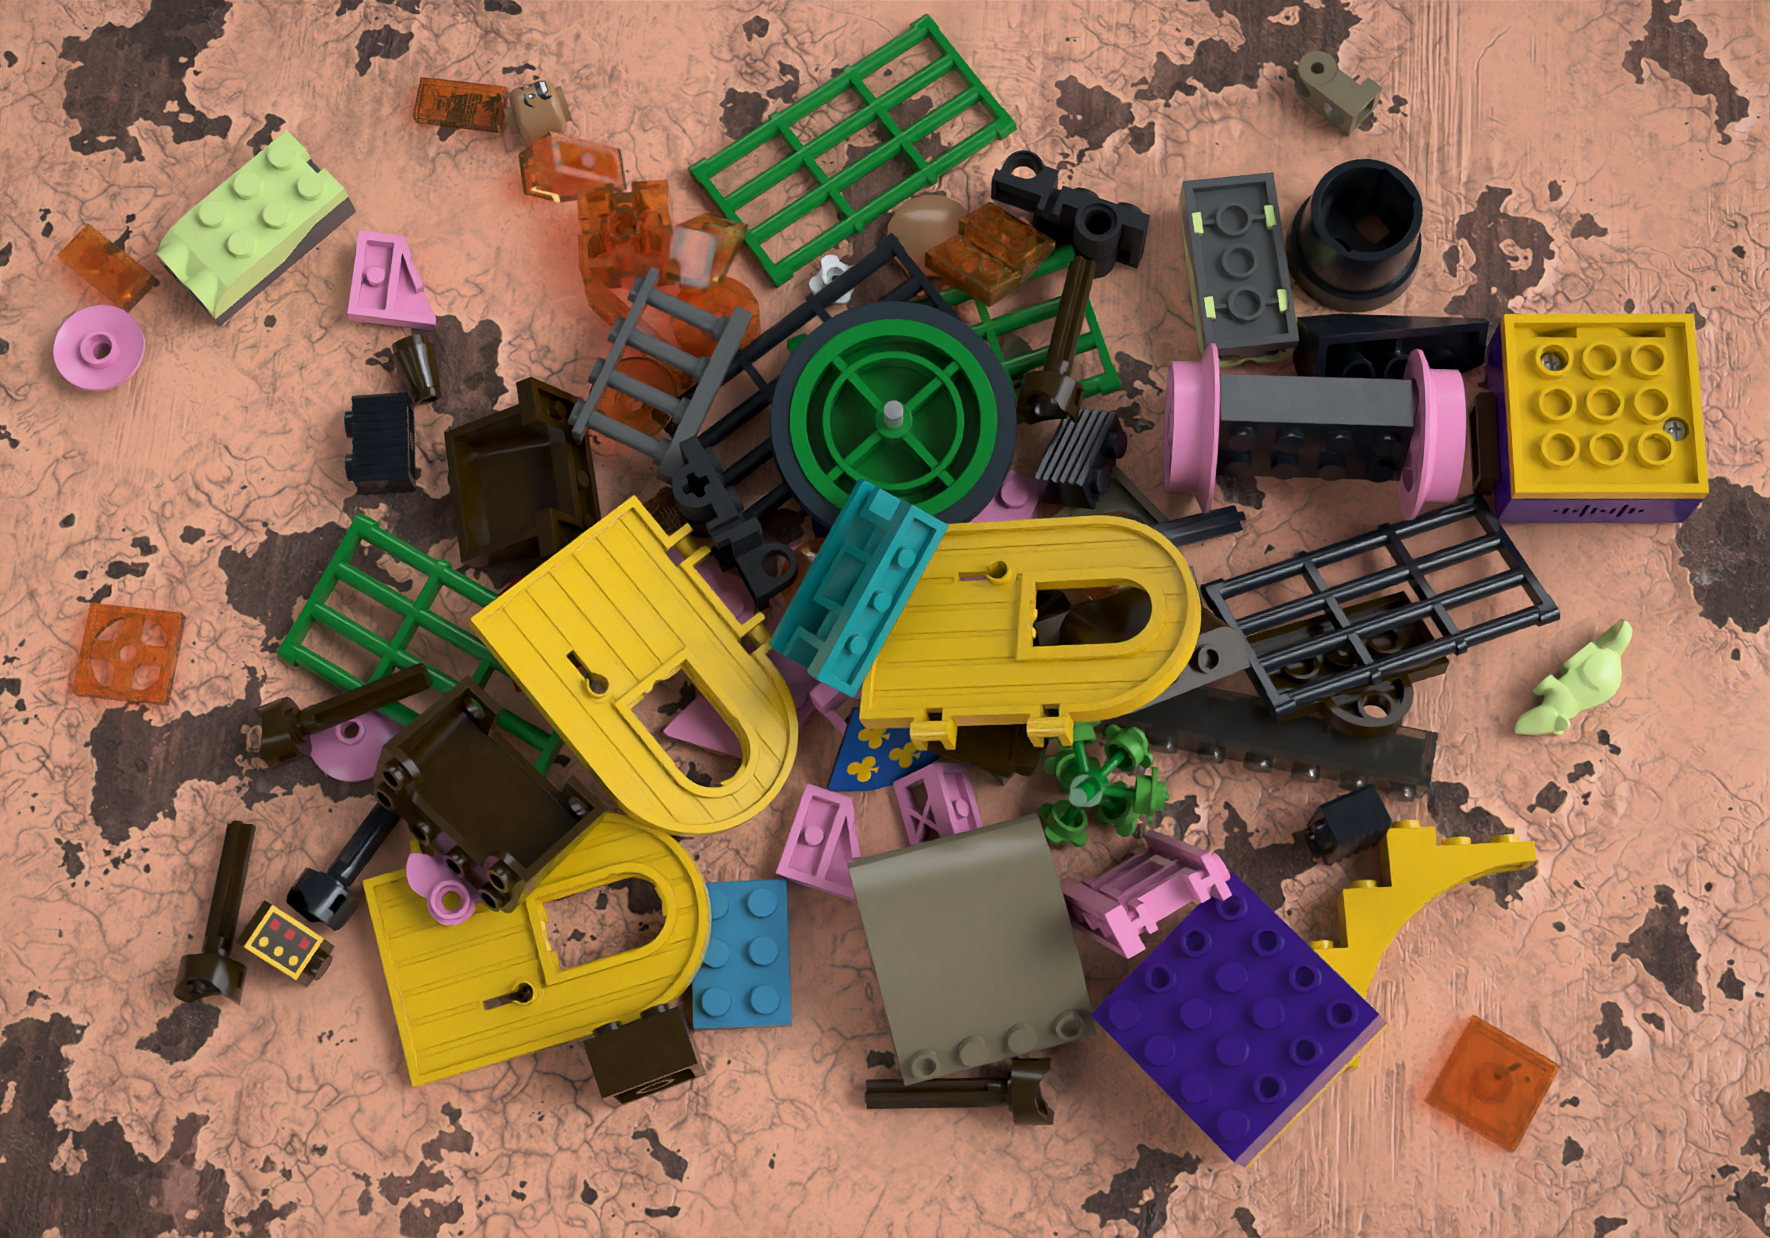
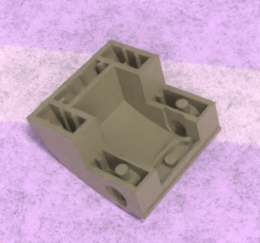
M1037 813L847 863L905 1086L1097 1035L1094 1020L1091 1016L1089 996L1069 914L1051 852Z

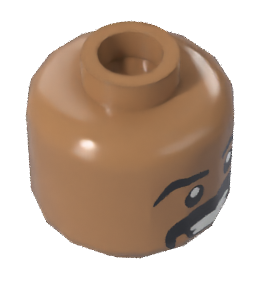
M540 80L512 90L509 96L511 107L503 109L511 134L520 132L523 140L528 144H536L564 134L567 127L566 122L572 120L561 86L554 88L553 84L548 80Z

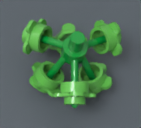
M1101 721L1074 722L1072 746H1063L1058 737H1047L1049 740H1057L1060 751L1055 755L1047 756L1044 759L1043 768L1047 774L1054 775L1060 783L1061 790L1069 794V800H1059L1054 805L1044 803L1038 810L1039 816L1044 820V834L1049 843L1054 845L1058 843H1071L1075 847L1085 845L1088 836L1083 830L1087 825V815L1082 807L1097 805V821L1103 825H1112L1116 828L1117 834L1122 837H1128L1134 833L1135 822L1140 814H1146L1147 824H1152L1154 812L1164 810L1165 801L1169 800V794L1166 792V782L1157 781L1158 767L1152 768L1151 776L1137 774L1135 788H1128V785L1122 781L1114 782L1110 786L1107 777L1115 768L1130 772L1138 765H1141L1143 768H1149L1153 764L1154 758L1147 750V738L1140 729L1136 727L1123 729L1115 724H1110L1105 730L1109 740L1104 745V752L1108 761L1101 768L1098 759L1090 757L1084 750L1085 746L1097 741L1093 727L1099 725Z

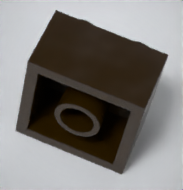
M668 1003L650 1007L640 1013L641 1020L626 1026H622L621 1021L604 1024L592 1031L593 1038L583 1041L601 1097L612 1108L621 1107L707 1075L688 1019L678 1006L670 1009Z

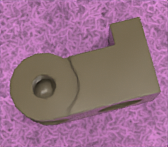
M1322 51L1308 52L1301 58L1294 85L1296 94L1305 103L1347 136L1377 108L1382 87L1369 77L1361 85L1343 71L1337 69L1335 60L1329 54Z

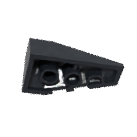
M1328 314L1297 317L1299 343L1293 354L1296 375L1305 377L1403 380L1407 360L1414 349L1423 351L1430 369L1459 370L1462 374L1484 364L1489 321L1485 318Z

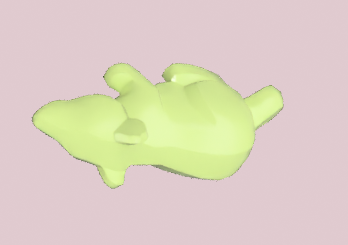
M1620 619L1595 641L1590 642L1566 661L1558 670L1562 674L1561 678L1557 680L1550 674L1540 682L1532 692L1536 696L1544 695V700L1540 706L1532 708L1519 717L1515 724L1514 732L1516 734L1537 736L1551 733L1562 735L1570 727L1569 720L1573 719L1580 712L1603 705L1612 699L1618 691L1622 680L1620 657L1632 637L1633 629L1630 624ZM1610 643L1606 648L1601 649L1602 647Z

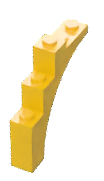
M1418 820L1393 822L1391 829L1379 841L1383 887H1378L1376 880L1352 881L1348 883V889H1342L1336 897L1341 948H1335L1334 941L1330 940L1307 942V944L1365 1000L1368 987L1382 954L1401 927L1424 905L1459 885L1491 874L1527 869L1537 860L1535 841H1519V835L1504 834L1490 837V843L1471 844L1470 837H1450L1442 839L1441 845L1437 846L1435 826L1421 827ZM1360 1055L1343 1073L1353 1072L1360 1067Z

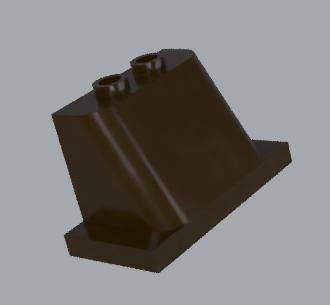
M528 377L516 382L519 404L444 432L449 469L447 480L452 491L455 514L453 524L458 536L461 563L479 568L537 557L548 560L602 519L589 432L587 430L582 442H578L572 439L574 426L568 424L570 414L579 397L534 377Z
M1189 566L1198 589L1193 566ZM1125 586L1037 618L1033 623V628L1036 630L1033 647L1107 644L1130 640L1137 636L1148 624L1152 613L1151 598L1146 591L1140 588ZM1201 597L1200 632L1197 644L1186 667L1178 678L1157 698L1128 714L1250 667L1241 635L1202 605ZM1048 709L1049 715L1059 716V709Z

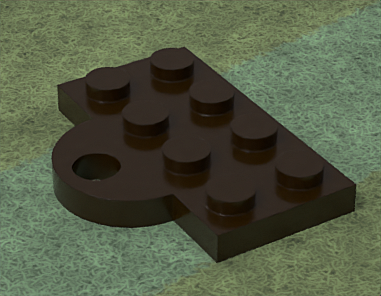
M1405 591L1343 608L1342 611L1350 624L1411 604L1412 602ZM1322 614L1247 636L1246 639L1256 656L1335 629L1327 615ZM1420 620L1362 640V643L1374 661L1435 640L1424 621ZM1346 646L1269 672L1267 675L1277 692L1282 693L1357 667V664ZM1446 656L1384 677L1381 683L1372 686L1368 683L1301 706L1297 708L1295 713L1278 719L1273 718L1277 725L1320 712L1330 725L1348 735L1360 738L1386 736L1396 731L1408 716L1414 696L1412 683L1445 674L1449 660ZM1244 669L1245 672H1246V674H1247V676L1249 677L1250 681L1252 682L1254 688L1256 689L1257 693L1259 694L1261 700H1262L1263 703H1264V699L1262 698L1260 692L1258 691L1257 687L1255 686L1253 680L1251 679V677H1250V675L1248 674L1247 670ZM1369 705L1377 706L1387 716L1383 718L1372 717L1365 712L1363 707Z

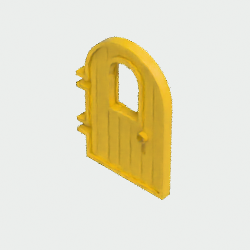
M633 495L470 618L468 625L621 810L639 823L670 835L681 837L711 836L744 824L761 812L780 792L791 772L796 757L798 745L797 712L784 678L766 656L773 650L769 646L772 635L762 624L766 617L759 611L741 625L694 568L711 551L706 544L699 548L690 537L693 531L692 527L686 523L669 537L637 497ZM674 547L685 559L678 567L666 555ZM746 635L758 648L750 656L738 642ZM572 652L592 676L590 679L603 686V694H596L591 691L589 679L585 680L567 658L568 654ZM681 669L727 723L740 742L742 749L741 765L736 774L720 782V786L704 787L689 780L679 771L671 758L630 710L645 698L643 694H648L653 689V685L665 679L668 680Z
M1094 515L947 524L949 526L863 680L859 720L866 729L910 728L911 741L918 751L927 750L928 741H941L946 750H955L957 726L1027 724V734L1034 747H1043L1044 737H1058L1063 746H1072L1074 722L1111 719L1141 708L1163 693L1184 670L1197 644L1201 625L1200 597L1191 570L1179 550L1165 536L1145 524L1123 517ZM987 577L988 580L961 581V578ZM1121 585L1140 588L1146 591L1151 598L1152 613L1146 627L1130 640L1107 644L1033 647V639L1036 638V630L1033 628V623L1037 619L1038 614L1036 609L1037 590ZM1044 709H1059V717H1045ZM942 713V721H930L928 714Z
M606 813L603 820L512 913H504L501 910L494 912L481 901L476 903L474 913L467 921L459 925L448 926L436 921L428 911L427 899L412 890L407 880L406 868L362 881L412 1087L417 1088L594 1036L592 1031L595 1028L610 1022L621 1021L622 1026H626L641 1020L640 1013L650 1007L664 1003L671 1005L686 990L698 973L705 958L711 934L712 914L708 889L691 855L668 833L647 827L629 815L620 813ZM417 839L409 841L412 853H421L433 857L435 849L430 844L425 845ZM628 878L644 879L656 886L654 889L662 900V917L666 916V920L661 932L654 940L638 948L561 970L557 951L553 952L551 942L548 940L546 923H549L544 903ZM455 892L448 893L443 899V905L447 910H455L461 904V897ZM527 985H530L533 989L532 998L528 1002L524 1003L514 1000L509 1004L486 1009V1001L513 993H520Z

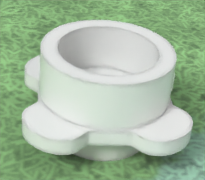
M836 255L823 257L821 260L822 268L818 275L810 279L811 291L816 294L832 282L833 277L840 276L853 265L848 266L840 262ZM854 288L834 303L837 305L848 303Z

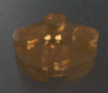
M703 273L694 282L685 286L676 297L708 313L722 312L723 315L729 318L735 306L753 313L750 326L739 347L740 349L760 336L761 319L759 303L752 291L734 278L717 276L713 273ZM671 316V329L680 350L699 359L703 355L711 359L718 344L711 340L712 335Z

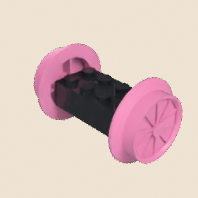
M1209 343L1199 362H1170L1164 413L1165 493L1194 494L1202 513L1210 512L1216 475H1227L1232 478H1243L1246 476L1275 477L1281 480L1321 478L1326 481L1353 479L1369 480L1375 483L1397 481L1400 508L1406 520H1414L1424 502L1451 503L1457 495L1463 470L1466 440V401L1463 379L1459 370L1430 369L1425 355L1420 349H1414L1410 353L1403 380L1220 374L1219 376V358L1215 343Z

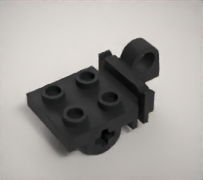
M1016 151L1008 156L1001 170L995 169L991 183V199L1033 213L1032 233L1036 234L1034 238L1035 247L1040 248L1041 244L1049 246L1048 251L1052 252L1051 250L1056 249L1059 242L1067 245L1071 244L1076 251V256H1083L1085 260H1094L1097 266L1093 279L1109 274L1116 262L1138 268L1144 252L1150 215L1143 213L1141 209L1130 203L1120 202L1116 204L1101 199L1095 192L1086 188L1078 187L1072 189L1062 186L1061 190L1057 189L1059 170L1044 166L1041 158L1031 151ZM1018 167H1028L1035 172L1036 176L1024 179L1011 173Z
M694 435L679 443L684 466L676 472L672 480V491L682 527L688 523L693 529L690 535L698 538H712L715 546L711 547L715 559L718 560L722 572L724 573L736 567L758 610L763 611L770 607L769 599L795 582L798 575L796 555L787 545L766 543L763 540L761 524L756 516L747 521L742 514L745 510L736 490L732 485L725 488L726 484L721 475L723 468L711 446L703 449L697 436ZM772 556L786 558L790 563L788 571L779 577L766 574L763 570V565L768 558Z

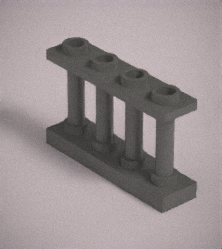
M651 267L646 278L640 275L637 276L627 298L628 301L633 303L627 318L618 316L607 340L614 345L606 360L598 357L588 378V382L594 386L587 401L580 398L577 400L570 414L568 424L574 426L572 439L578 442H582L588 428L654 458L652 463L659 466L656 479L672 486L674 475L684 465L679 443L694 435H698L750 326L753 313L735 306L730 318L725 315L718 318L657 289L660 270ZM647 305L711 334V340L718 343L711 359L704 355L699 359L637 330L636 328ZM627 346L692 375V381L698 383L692 399L690 400L683 396L682 400H679L616 370ZM610 387L672 416V422L679 425L672 441L663 438L661 442L597 412L607 388Z

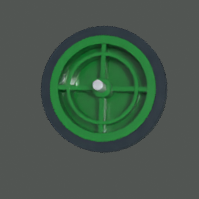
M883 301L854 307L835 315L813 330L798 345L784 366L774 391L769 418L770 442L776 467L791 496L811 518L829 531L859 479L868 481L946 524L969 523L991 502L1007 476L1016 448L1017 412L1012 389L1000 361L987 343L974 330L959 319L930 306L902 301Z

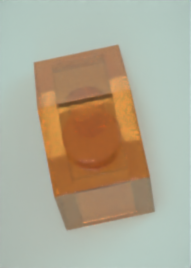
M549 131L518 154L524 195L562 203L622 193L627 189L622 154L619 148Z
M708 213L676 224L665 278L680 282L679 288L684 291L698 294L706 293V290L722 284L747 233L748 224Z

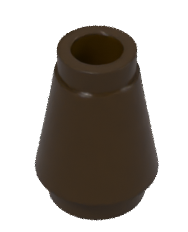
M426 334L411 335L393 343L392 349L394 354L391 356V360L410 394L414 397L416 405H425L439 400L442 394L440 391L435 344L429 343Z

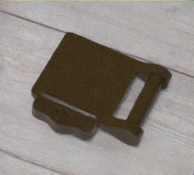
M942 713L928 714L930 721H942ZM1027 724L957 726L955 750H946L941 741H928L927 751L1004 778H1011L1013 773L1029 777L1034 774L1039 760L1043 757L1049 744V739L1044 737L1043 747H1034L1027 734Z

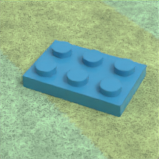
M787 879L707 882L706 886L712 914L711 934L705 958L698 973L692 980L693 1029L701 1031L791 1027L792 1007Z

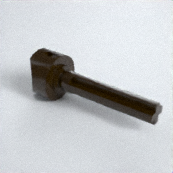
M1074 256L1073 261H1070L1043 371L1029 372L1024 375L1016 412L1018 418L1029 425L1055 419L1072 420L1076 425L1084 389L1079 382L1070 377L1097 266L1094 260H1085L1083 256Z
M421 662L301 710L288 696L253 709L262 718V737L259 749L261 758L268 766L275 769L309 756L312 752L310 735L317 734L335 725L430 689L433 681L427 672V666Z
M236 820L227 824L202 945V953L184 955L180 960L173 995L181 1001L192 1003L195 1000L210 995L223 994L226 998L240 1005L247 967L229 958L232 952L256 826L253 824H244L242 821Z
M1052 1057L1013 1058L1012 1072H1008V1079L1003 1077L933 1078L907 1086L904 1085L903 1079H866L865 1103H867V1109L1004 1107L1008 1105L1009 1111L1013 1112L1015 1126L1053 1125L1054 1111L1048 1106L1040 1088L1043 1076L1050 1070Z

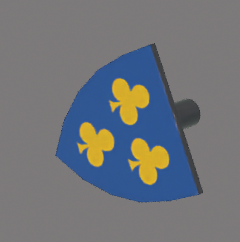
M852 707L850 715L844 721L847 726L826 788L829 791L854 792L872 791L894 785L893 782L932 764L940 758V755L927 750L918 751L911 741L910 728L866 729L859 720L860 707Z

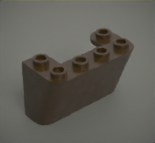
M467 675L383 745L373 777L375 785L373 793L377 801L389 811L395 810L408 823L410 832L419 842L425 845L430 844L443 857L444 864L452 874L458 878H465L478 890L481 901L490 910L512 913L603 820L608 807L574 775L566 781L561 792L495 730L503 708ZM472 698L478 702L484 712L474 704ZM576 798L581 800L586 805L589 812L579 804Z

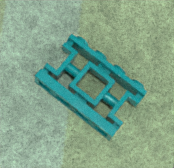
M859 479L772 635L769 646L782 653L785 657L807 667L808 674L815 679L854 698L949 525L868 481Z

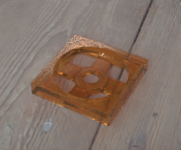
M90 603L72 692L80 697L169 706L186 616L182 612ZM124 619L121 635L117 636L113 641L97 640L107 627ZM145 619L157 623L164 630L167 636L165 647L145 645L142 640ZM126 645H133L137 649L136 657L128 662L121 660V649ZM91 659L110 661L115 666L111 686H102L94 675ZM142 665L161 666L159 678L151 686L143 690L132 689L136 669Z

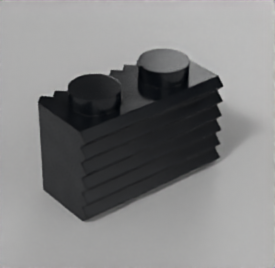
M408 392L352 396V410L345 411L344 415L346 435L348 438H353L352 454H346L345 471L348 481H353L361 495L365 496L369 494L377 495L379 493L395 494L397 492L416 491L414 404Z
M1080 408L1076 425L1072 420L1061 419L1032 478L1042 503L1095 509L1096 502H1099V495H1104L1108 491L1111 478L1110 473L1113 471V466H1116V459H1121L1127 449V435L1123 431L1116 413L1113 411L1107 413L1104 410L1099 412L1096 409L1091 411L1088 408L1084 410Z
M1370 783L1320 805L1316 812H1314L1315 814H1313L1311 820H1309L1307 824L1309 831L1305 832L1304 835L1312 855L1316 859L1322 857L1326 865L1332 866L1335 861L1341 862L1344 857L1349 859L1353 853L1358 855L1361 850L1367 851L1370 846L1375 847L1390 829L1393 821L1373 783Z

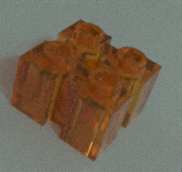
M667 179L631 181L632 192L616 193L613 183L577 185L578 221L583 233L578 235L579 270L586 290L622 288V278L637 277L638 275L646 278L651 267L660 270L657 286L676 285L675 252L671 236L674 235L673 201Z

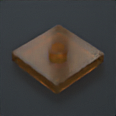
M1473 1014L1466 1022L1427 1093L1424 1102L1513 1153L1517 1149L1561 1065Z

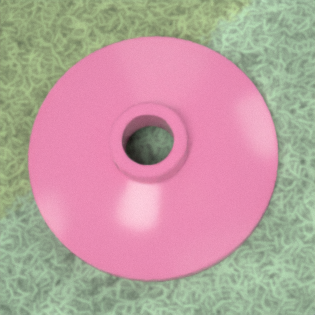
M110 305L90 306L74 313L59 329L53 346L54 361L61 375L72 385L87 391L109 390L126 382L137 371L144 357L145 338L137 321L126 311ZM111 349V352L105 358L98 359V354L102 350Z
M341 692V693H339V694H336V695H334L333 697L338 696V695H340V694H343V693H345V692ZM376 710L317 734L310 735L312 744L311 756L319 768L332 778L344 782L367 781L374 777L383 745L402 730V725ZM352 724L358 725V735L355 738L346 739L344 737L345 729Z

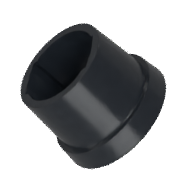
M1373 159L1347 161L1328 171L1317 184L1313 194L1301 205L1291 221L1286 234L1285 251L1287 264L1298 286L1316 302L1331 309L1344 312L1376 310L1400 297L1410 286L1417 273L1422 246L1420 228L1423 218V206L1420 194L1414 183L1406 174L1393 165ZM1367 215H1375L1389 230V234L1374 244L1368 242L1355 226ZM1337 241H1341V242L1350 250V252H1348V251H1347L1339 242H1337Z

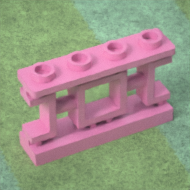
M1150 829L1142 834L1148 847L1145 849L1140 847L1134 848L1130 851L1131 858L1096 879L1087 876L1081 880L1082 884L1069 877L1060 881L1070 922L1076 930L1129 959L1146 949L1138 934L1143 931L1148 934L1157 931L1158 927L1155 923L1193 900L1203 903L1210 899V896L1224 901L1232 896L1226 884V881L1230 879V874L1224 862L1216 853L1210 854L1199 846L1195 847L1184 840L1180 841L1172 838L1170 835Z

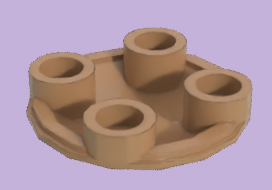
M923 195L910 199L895 211L888 224L887 235L893 233L898 237L899 242L903 245L908 255L926 277H941L943 279L954 277L958 274L960 267L967 262L975 248L976 229L971 215L960 203L945 196ZM897 257L892 259L896 266L905 269Z

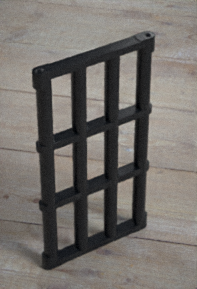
M890 233L875 244L876 249L813 295L812 292L804 297V303L744 348L738 349L721 387L742 371H745L759 391L697 436L703 449L709 446L713 448L772 403L780 375L767 384L752 364L814 317L818 316L822 323L832 318L825 310L894 257H897L911 276L877 302H908L923 290L938 310L946 312L959 320L960 318L908 255L903 245L899 242L898 237ZM698 383L678 396L677 399L682 400L684 396L691 400ZM657 409L652 411L653 420L659 423L664 431L673 439L677 430L673 425L674 422H672L673 417ZM770 437L721 473L726 484L725 488L731 485L734 487L773 458ZM782 482L743 511L742 514L746 521L756 516L758 521L761 522L793 497Z
M1480 492L1458 498L1456 503L1417 515L1414 520H1403L1391 525L1386 522L1378 525L1376 530L1310 552L1303 550L1294 553V557L1227 580L1220 578L1200 586L1201 594L1209 609L1212 610L1214 615L1235 629L1243 638L1250 667L1246 668L1274 719L1295 713L1297 708L1361 685L1368 683L1372 686L1381 683L1384 677L1453 653L1456 656L1464 654L1470 647L1533 625L1541 627L1560 620V611L1515 547ZM1472 516L1476 517L1486 532V535L1415 559L1411 557L1401 541ZM1383 546L1387 548L1397 564L1328 588L1317 570L1318 568ZM1497 550L1510 568L1504 572L1437 595L1424 577L1426 574ZM1300 574L1312 591V594L1236 620L1224 601ZM1406 581H1408L1419 598V601L1350 624L1339 604ZM1518 586L1523 587L1534 604L1460 631L1447 613L1448 610ZM1321 610L1325 612L1335 629L1256 656L1245 637ZM1428 617H1431L1443 636L1374 661L1362 643V640ZM1346 646L1357 664V667L1282 693L1277 692L1267 675L1269 672Z

